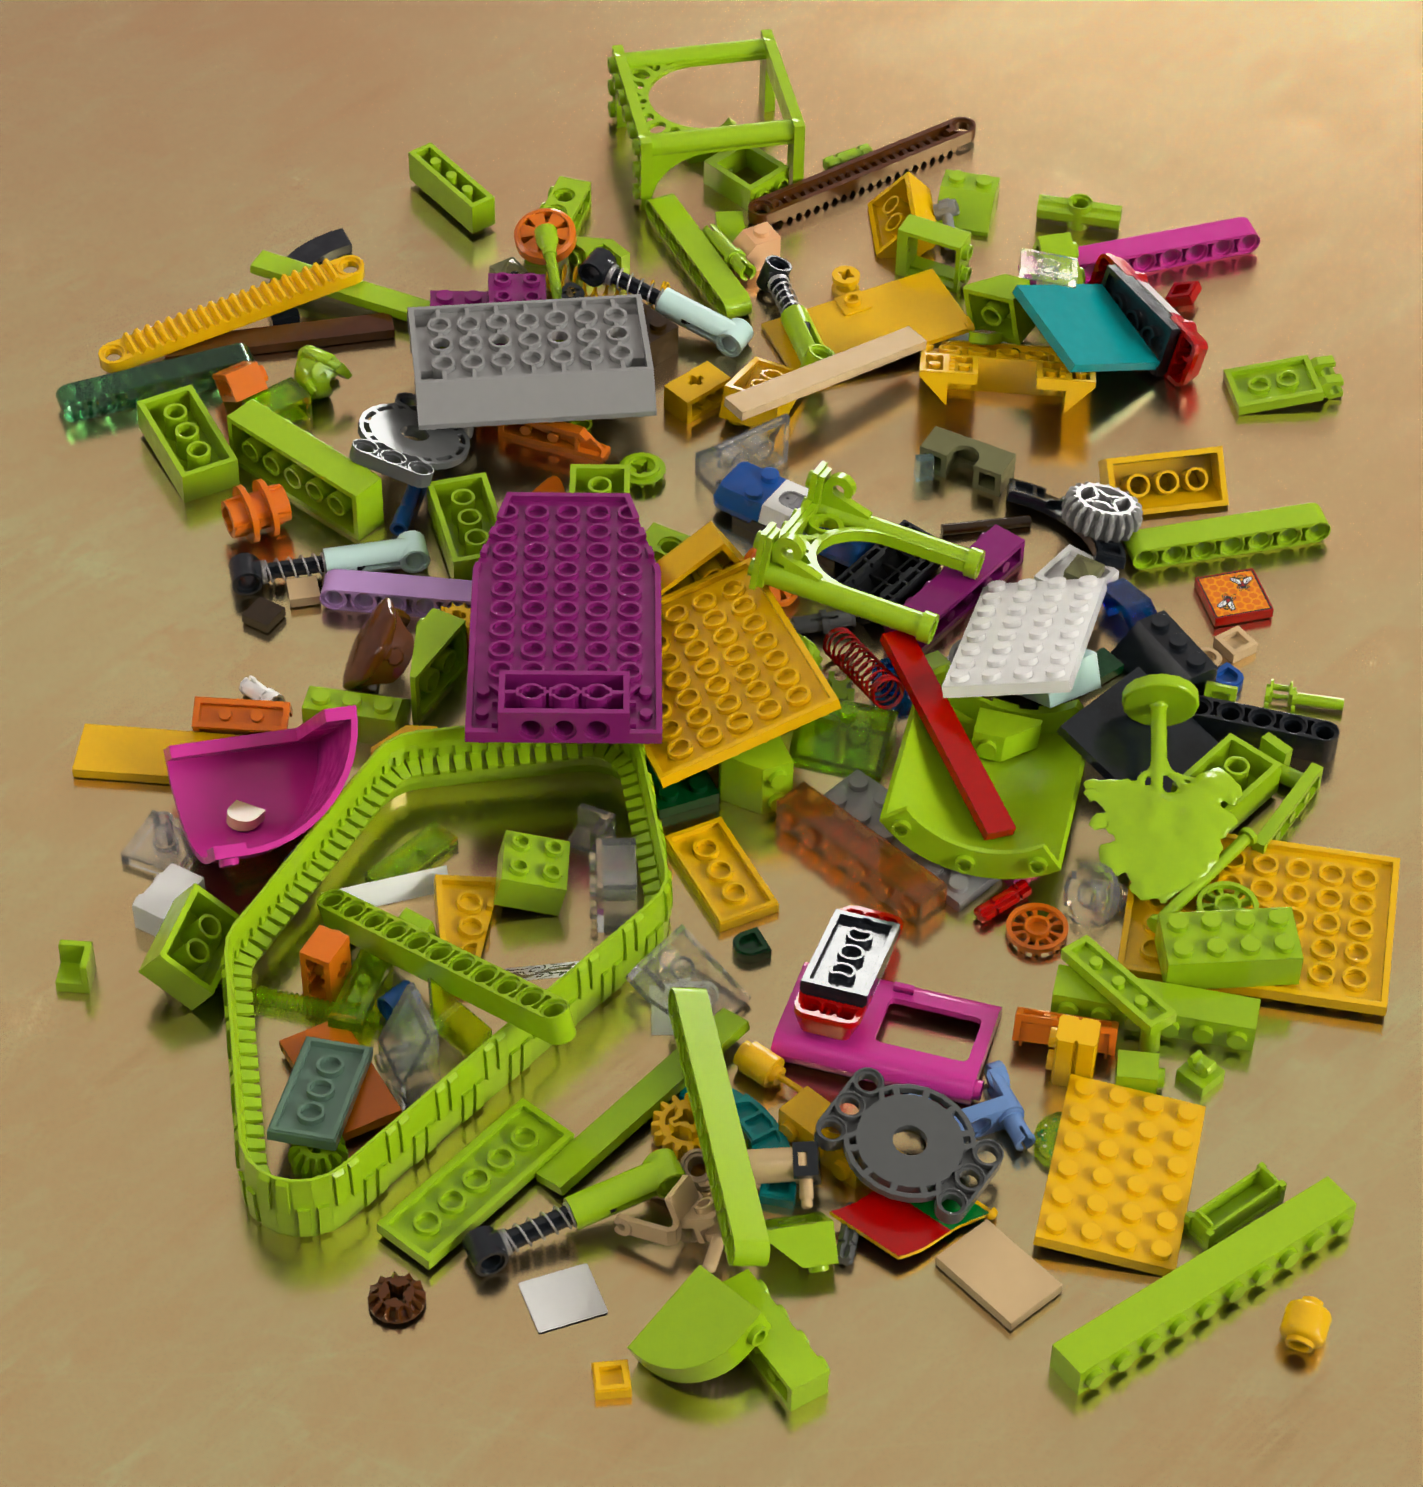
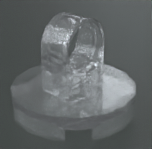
M1082 862L1078 870L1071 871L1067 877L1063 893L1064 906L1070 907V912L1073 916L1069 917L1078 926L1100 928L1108 924L1116 912L1124 909L1127 902L1128 889L1125 885L1118 883L1117 876L1113 870L1104 863Z

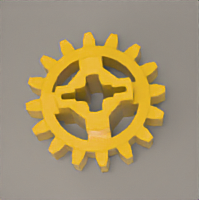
M685 1093L682 1100L673 1095L671 1104L662 1101L660 1103V1111L653 1112V1122H651V1135L654 1136V1145H662V1148L672 1149L678 1160L689 1150L701 1149L688 1093Z

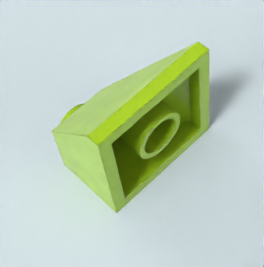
M821 1211L765 1219L770 1244L803 1269L808 1268L809 1273L824 1272L829 1270L830 1264L839 1263L834 1222Z

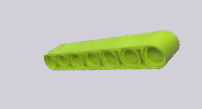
M670 193L646 200L645 211L648 220L712 308L729 319L751 314L752 302L748 292L675 194Z
M1305 503L1139 529L1137 532L1132 533L1128 541H1123L1133 566L1139 570L1317 543L1329 536L1331 527L1318 504Z

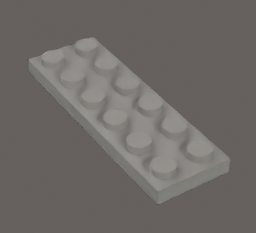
M859 769L855 770L814 802V812L958 912L962 911L1000 880L961 874L925 859L902 844L879 821L888 789Z

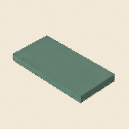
M306 1036L267 1129V1140L336 1151L371 1064L373 1047Z

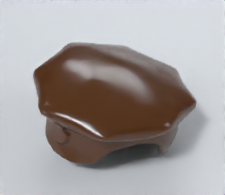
M388 597L384 598L375 607L355 638L343 675L344 689L356 688L362 692L373 694L377 691L379 684L395 682L405 672L410 663L414 650V638L406 627L411 618L400 608L394 607L393 602Z

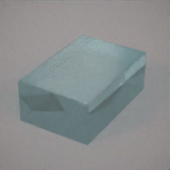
M933 453L915 455L914 478L916 482L933 480L935 462Z

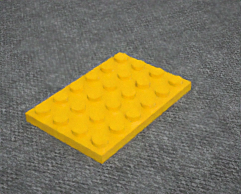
M1070 1074L1033 1245L1159 1276H1165L1175 1270L1206 1106Z

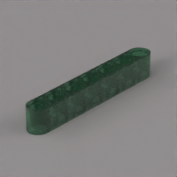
M235 343L68 383L57 390L56 399L64 418L70 422H79L137 408V401L191 384L197 393L215 389L217 386L212 374L242 361H255L246 344Z

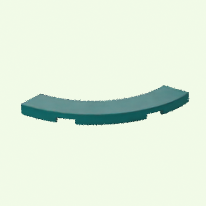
M686 1087L680 1091L679 1100L684 1099L685 1093H687ZM732 1088L744 1140L750 1149L790 1147L786 1136L779 1131V1124L774 1117L747 1093L743 1095ZM796 1182L760 1185L759 1200L761 1204L793 1209Z

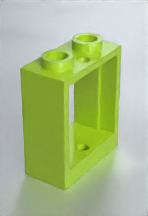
M760 148L718 152L704 161L703 183L748 211V204L752 200L789 185V166ZM745 167H749L763 177L749 184L736 176L735 173Z
M909 214L898 228L895 274L907 277L933 268L946 288L957 293L964 283H968L972 273V268L969 267V260L974 246L971 245V232ZM918 239L955 250V267L917 256Z

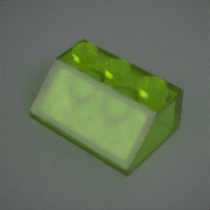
M838 698L841 709L793 731L789 754L794 763L847 775L859 769L873 780L880 782L897 738L898 711L883 710L876 706Z

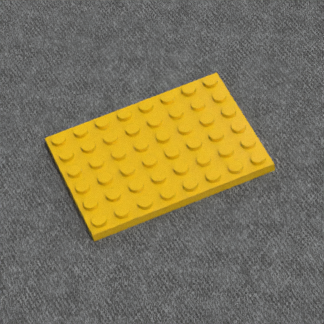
M747 558L661 597L662 744H644L646 758L663 788L678 783L687 777L709 769L718 763L738 756L747 750L841 709L837 695L768 585H764L763 588L757 587L755 590L749 589L751 576L747 575L751 558Z
M1227 833L1226 838L1221 839L1223 851L1238 835ZM1271 840L1264 854L1253 850L1252 846H1247L1209 884L1219 881L1239 883L1255 894L1259 902V908L1292 907L1304 957L1299 984L1207 990L1386 1016L1400 858ZM1130 888L1128 889L1118 961L1137 978L1163 982L1154 940L1155 933L1149 929L1147 919L1152 914H1158L1180 892L1169 899L1166 904H1161L1159 899L1140 900L1131 892ZM1224 889V893L1234 895L1235 890ZM1198 894L1180 912L1196 911ZM1204 898L1202 900L1203 903H1211ZM1250 905V906H1246V907H1243V908H1245V909H1253V906Z

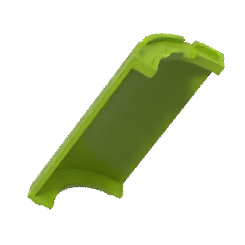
M947 663L932 669L941 687L950 668ZM984 697L948 698L971 743L980 707L1042 720L1038 747L1036 749L1002 762L979 758L1016 826L1013 835L984 840L912 703L879 819L883 826L913 852L933 863L961 874L991 879H1025L1061 871L1086 760L1057 733V730L1063 723L1084 708L1081 702L1076 699L1052 708L1039 706L1038 710L1020 709L1019 704L1005 702L993 698L992 701Z

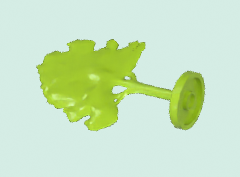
M1151 674L1134 679L1125 686L1122 692L1124 712L1134 721L1144 725H1151V762L1148 770L1141 772L1137 780H1130L1128 778L1123 780H1097L1094 778L1086 780L1083 783L1086 789L1083 794L1088 798L1089 802L1095 800L1105 811V813H1096L1088 825L1094 830L1105 828L1115 838L1113 842L1101 844L1098 849L1102 870L1111 880H1116L1118 875L1126 873L1131 881L1129 886L1131 892L1140 900L1159 899L1161 904H1166L1178 892L1182 891L1190 883L1196 882L1199 877L1205 876L1214 865L1218 864L1219 854L1223 851L1221 839L1226 838L1227 833L1238 824L1236 816L1221 807V802L1225 801L1230 805H1236L1243 792L1241 786L1229 773L1221 768H1213L1210 771L1198 774L1196 777L1177 773L1171 768L1167 759V726L1185 722L1195 715L1199 707V693L1191 681L1180 676ZM1163 776H1168L1176 782L1178 787L1176 792L1167 793L1164 790ZM1147 777L1151 778L1150 785H1145Z

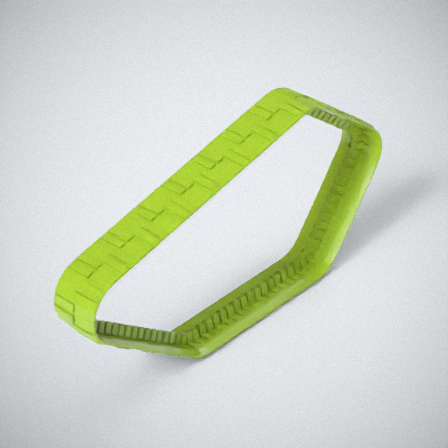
M465 725L401 733L386 740L373 752L360 770L342 789L324 816L309 829L302 841L288 858L282 862L262 890L233 922L225 937L224 955L221 957V977L236 1167L240 1169L238 1171V1178L243 1201L246 1207L249 1208V1213L256 1221L261 1222L263 1226L278 1234L293 1237L318 1236L338 1229L370 1205L376 1197L385 1192L391 1184L423 1159L443 1139L467 1121L473 1113L482 1108L488 1100L509 1082L513 1081L552 1046V1044L507 1023L335 1169L326 1174L306 1179H288L271 1174L267 1165L266 1153H259L266 1150L265 1139H257L265 1135L264 1126L257 1125L263 1123V1112L256 1111L262 1109V1099L256 1098L261 1095V1087L259 1084H254L260 1082L259 1071H254V1069L259 1068L258 1058L252 1057L258 1055L257 1044H250L257 1040L256 1031H250L255 1028V1018H250V1016L254 1015V1005L249 1004L253 1002V993L248 991L252 989V980L248 978H252V971L257 962L380 809L392 798L408 791L423 788L580 771L600 772L620 779L621 786L626 788L623 789L624 799H628V801H625L626 810L632 811L628 813L629 823H635L630 825L631 835H637L632 837L634 847H640L635 849L636 859H642L637 861L639 871H645L640 873L641 883H646V885L642 886L643 894L646 896H644L643 908L546 989L568 1001L576 1026L577 1023L600 1003L609 998L612 993L617 991L637 971L654 959L663 949L668 935L669 918L671 916V908H673L672 872L668 869L666 841L662 822L657 817L656 794L652 775L647 770L644 744L465 742Z

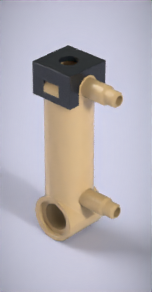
M817 1141L792 1142V1147L747 1149L755 1184L796 1182V1185L799 1186L801 1207L806 1210L813 1207V1185H822L820 1149ZM701 1149L689 1150L682 1157L680 1164L686 1175H691V1170L694 1166L704 1164ZM707 1173L699 1177L691 1175L697 1191L704 1192L710 1190Z

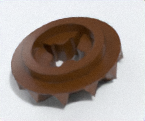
M394 1271L391 1277L385 1278L380 1276L375 1285H370L367 1297L368 1306L372 1314L381 1321L394 1324L404 1323L414 1319L422 1312L426 1303V1292L422 1287L421 1280L415 1281L410 1273L405 1276H398ZM390 1291L398 1295L403 1293L404 1303L397 1298L391 1299Z

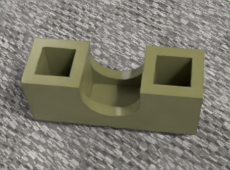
M938 426L933 428L920 446L919 469L944 478L953 469H970L974 471L972 488L1000 497L1008 486L1009 479L1014 477L1015 453Z

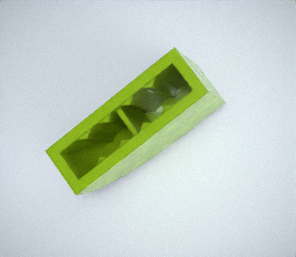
M699 1265L627 1348L640 1364L663 1379L678 1383H698L719 1377L737 1366L754 1347L764 1342L772 1326L759 1309L703 1266Z

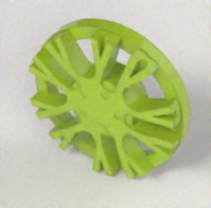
M1219 881L1205 886L1199 892L1196 901V911L1245 909L1243 907L1250 905L1255 909L1259 908V902L1255 894L1247 887L1235 882ZM1224 889L1235 890L1234 895L1224 893ZM1204 898L1211 903H1203L1202 900Z

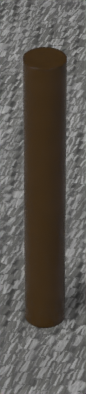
M1030 515L941 524V535L950 536L987 532L995 524L1004 529L1031 527Z

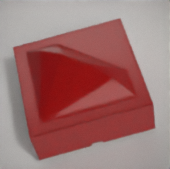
M1200 282L1173 283L1165 300L1172 307L1193 305L1202 290Z

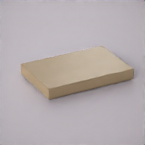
M988 1219L935 1258V1265L1010 1331L1062 1293L1063 1284Z

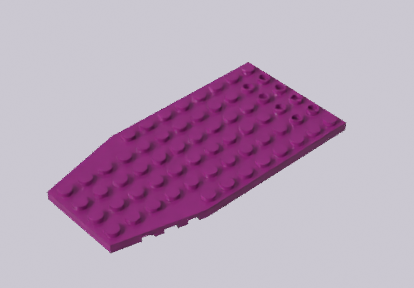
M506 493L497 513V521L489 531L488 541L486 544H483L480 558L473 566L465 742L662 744L661 569L654 559L652 547L647 542L645 529L640 525L639 515L630 493Z

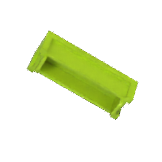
M1260 1162L1256 1170L1194 1212L1190 1210L1185 1213L1183 1232L1203 1251H1206L1283 1202L1287 1183L1282 1179L1279 1181L1267 1169V1165Z

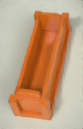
M195 696L191 727L194 732L237 735L288 729L289 717L293 716V709L290 702Z
M1017 1007L1012 1041H1019L1018 1046H1022L1023 1041L1048 1045L1051 1027L1058 1028L1059 1018L1064 1013ZM1064 1014L1079 1017V1020L1083 1018L1099 1020L1101 1028L1097 1053H1104V1059H1107L1108 1055H1115L1119 1022Z

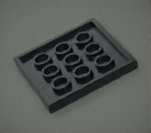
M1139 667L1072 716L1057 730V733L1105 779L1123 780L1128 778L1130 780H1137L1141 772L1148 770L1150 766L1151 725H1144L1132 720L1124 712L1122 706V692L1125 686L1134 679L1147 675ZM1192 717L1185 722L1167 726V759L1171 768L1177 773L1184 774L1218 744ZM1163 776V788L1167 793L1171 792L1174 781L1168 776ZM1147 777L1145 785H1150L1151 778Z

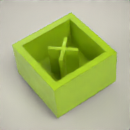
M506 830L498 854L494 905L559 916L567 892L570 841Z

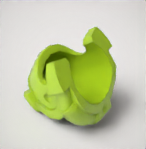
M306 345L298 351L293 384L300 395H304L314 401L315 399H323L333 395L330 385L331 378L335 379L339 376L349 379L352 376L345 364L341 363L335 355L312 345Z

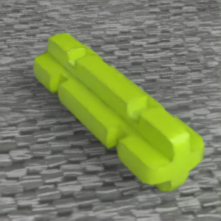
M865 143L857 146V149L853 147L835 154V157L834 155L825 157L822 166L825 170H828L872 152L873 149L869 144Z

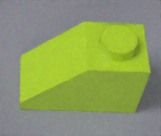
M980 707L971 744L979 758L999 762L1005 761L1038 747L1042 720Z

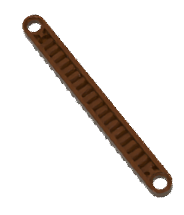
M955 117L754 199L748 204V220L753 225L768 222L771 225L780 220L786 223L788 217L795 219L798 213L803 216L807 209L813 212L816 206L822 208L825 202L829 205L832 204L834 198L839 201L842 195L849 197L852 191L858 193L861 187L866 190L870 183L876 186L878 180L885 182L887 176L893 179L896 173L902 175L905 169L909 172L912 171L914 165L919 168L922 162L929 164L931 158L936 161L940 155L946 157L949 151L955 153L958 147L974 140L976 123L968 117ZM957 129H965L968 131H959ZM757 211H765V212H768V213L759 214V213H756V212H757Z

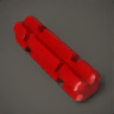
M1020 880L974 909V915L980 923L988 922L998 914L1030 896L1032 889L1026 880Z

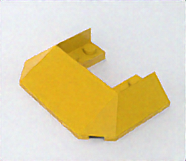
M965 340L942 341V345L939 348H934V345L927 344L926 349L921 351L919 376L945 405L947 402V389L1063 397L1065 413L1096 388V372H1069L1051 346L1016 345L1010 343L977 345Z

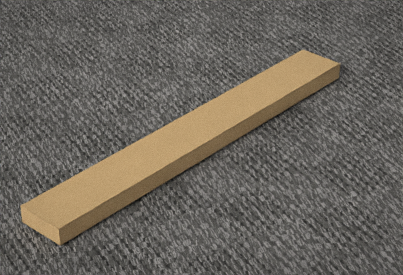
M907 326L726 396L724 406L743 421L926 349L927 340L910 326Z

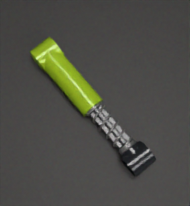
M770 255L764 261L756 284L764 292L772 294L776 306L781 313V323L801 363L800 368L835 355L833 350L824 345L807 309L798 302V297L792 289L789 278L792 265L782 257Z
M658 1149L650 1153L643 1161V1164L565 1197L563 1206L560 1208L553 1206L551 1212L546 1214L540 1212L539 1217L535 1219L527 1217L525 1223L521 1225L514 1223L509 1230L504 1228L502 1230H494L491 1226L477 1227L465 1235L462 1245L476 1273L482 1277L491 1276L505 1268L509 1261V1256L515 1250L519 1252V1248L529 1244L532 1247V1242L541 1238L545 1241V1236L552 1233L559 1235V1230L566 1227L572 1229V1225L577 1230H580L656 1196L665 1198L682 1175H686L672 1149Z

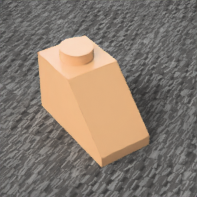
M768 222L743 229L732 242L736 248L744 251L746 259L755 266L756 271L762 269L767 256L775 255L780 257L781 236ZM731 270L736 278H739V275L734 270Z

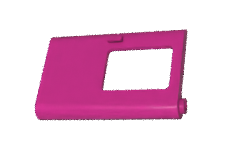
M804 962L776 1028L771 1045L772 1052L782 1057L786 1063L849 1078L859 1069L870 1067L882 1074L884 1086L892 1084L924 1086L944 1094L954 1103L972 1106L974 1100L980 1101L984 1081L979 1080L1002 1014V1007L922 989L905 983L881 979L860 1025L848 1040H837L805 1032L799 1026L794 1013V1003L800 991L801 979L809 962ZM895 1003L979 1023L980 1028L968 1060L959 1061L877 1041L876 1036L888 1006ZM868 1079L862 1080V1081L874 1083L873 1081L868 1080Z

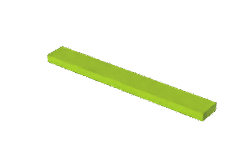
M262 250L250 265V273L267 279L275 277L277 280H280L282 274L291 276L293 270L299 273L304 266L310 269L313 265ZM363 280L356 285L326 295V297L378 313L389 314L394 318L407 321L408 307L430 306L429 300Z
M722 1008L714 1015L722 1052L724 1053L750 1030L749 1021L725 1008ZM675 1049L535 1173L537 1182L563 1196L653 1116L654 1111H659L662 1101L668 1103L673 1095H677L684 1089L686 1084L678 1050Z

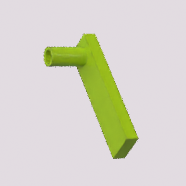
M1312 762L1305 772H1301L1281 763L1282 770L1279 783L1292 789L1257 835L1258 841L1252 846L1253 850L1264 854L1271 840L1280 841L1320 787L1324 767Z
M1085 935L1062 948L1061 959L1141 1028L1140 1051L1157 1053L1160 1049L1161 1030L1176 1022L1177 1012L1090 936Z

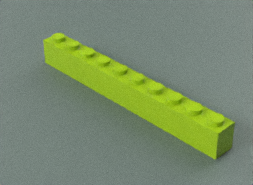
M1329 1176L1325 1177L1052 1344L1050 1367L1077 1396L1089 1388L1091 1390L1096 1389L1113 1373L1125 1371L1132 1365L1134 1360L1142 1355L1154 1353L1163 1342L1171 1337L1183 1335L1192 1324L1200 1319L1206 1320L1210 1318L1221 1306L1228 1302H1236L1247 1290L1255 1285L1261 1286L1265 1284L1279 1270L1291 1268L1300 1257L1310 1251H1318L1324 1246L1326 1241L1337 1234L1341 1236L1347 1233L1354 1224L1353 1219L1357 1204Z

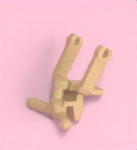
M682 1175L665 1198L658 1196L653 1198L665 1200L673 1220L671 1227L630 1217L624 1213L618 1214L614 1219V1223L617 1224L614 1231L621 1236L630 1235L665 1246L677 1245L680 1240L683 1243L710 1242L702 1266L710 1273L716 1271L724 1244L713 1198H703L702 1194L697 1191L691 1175Z

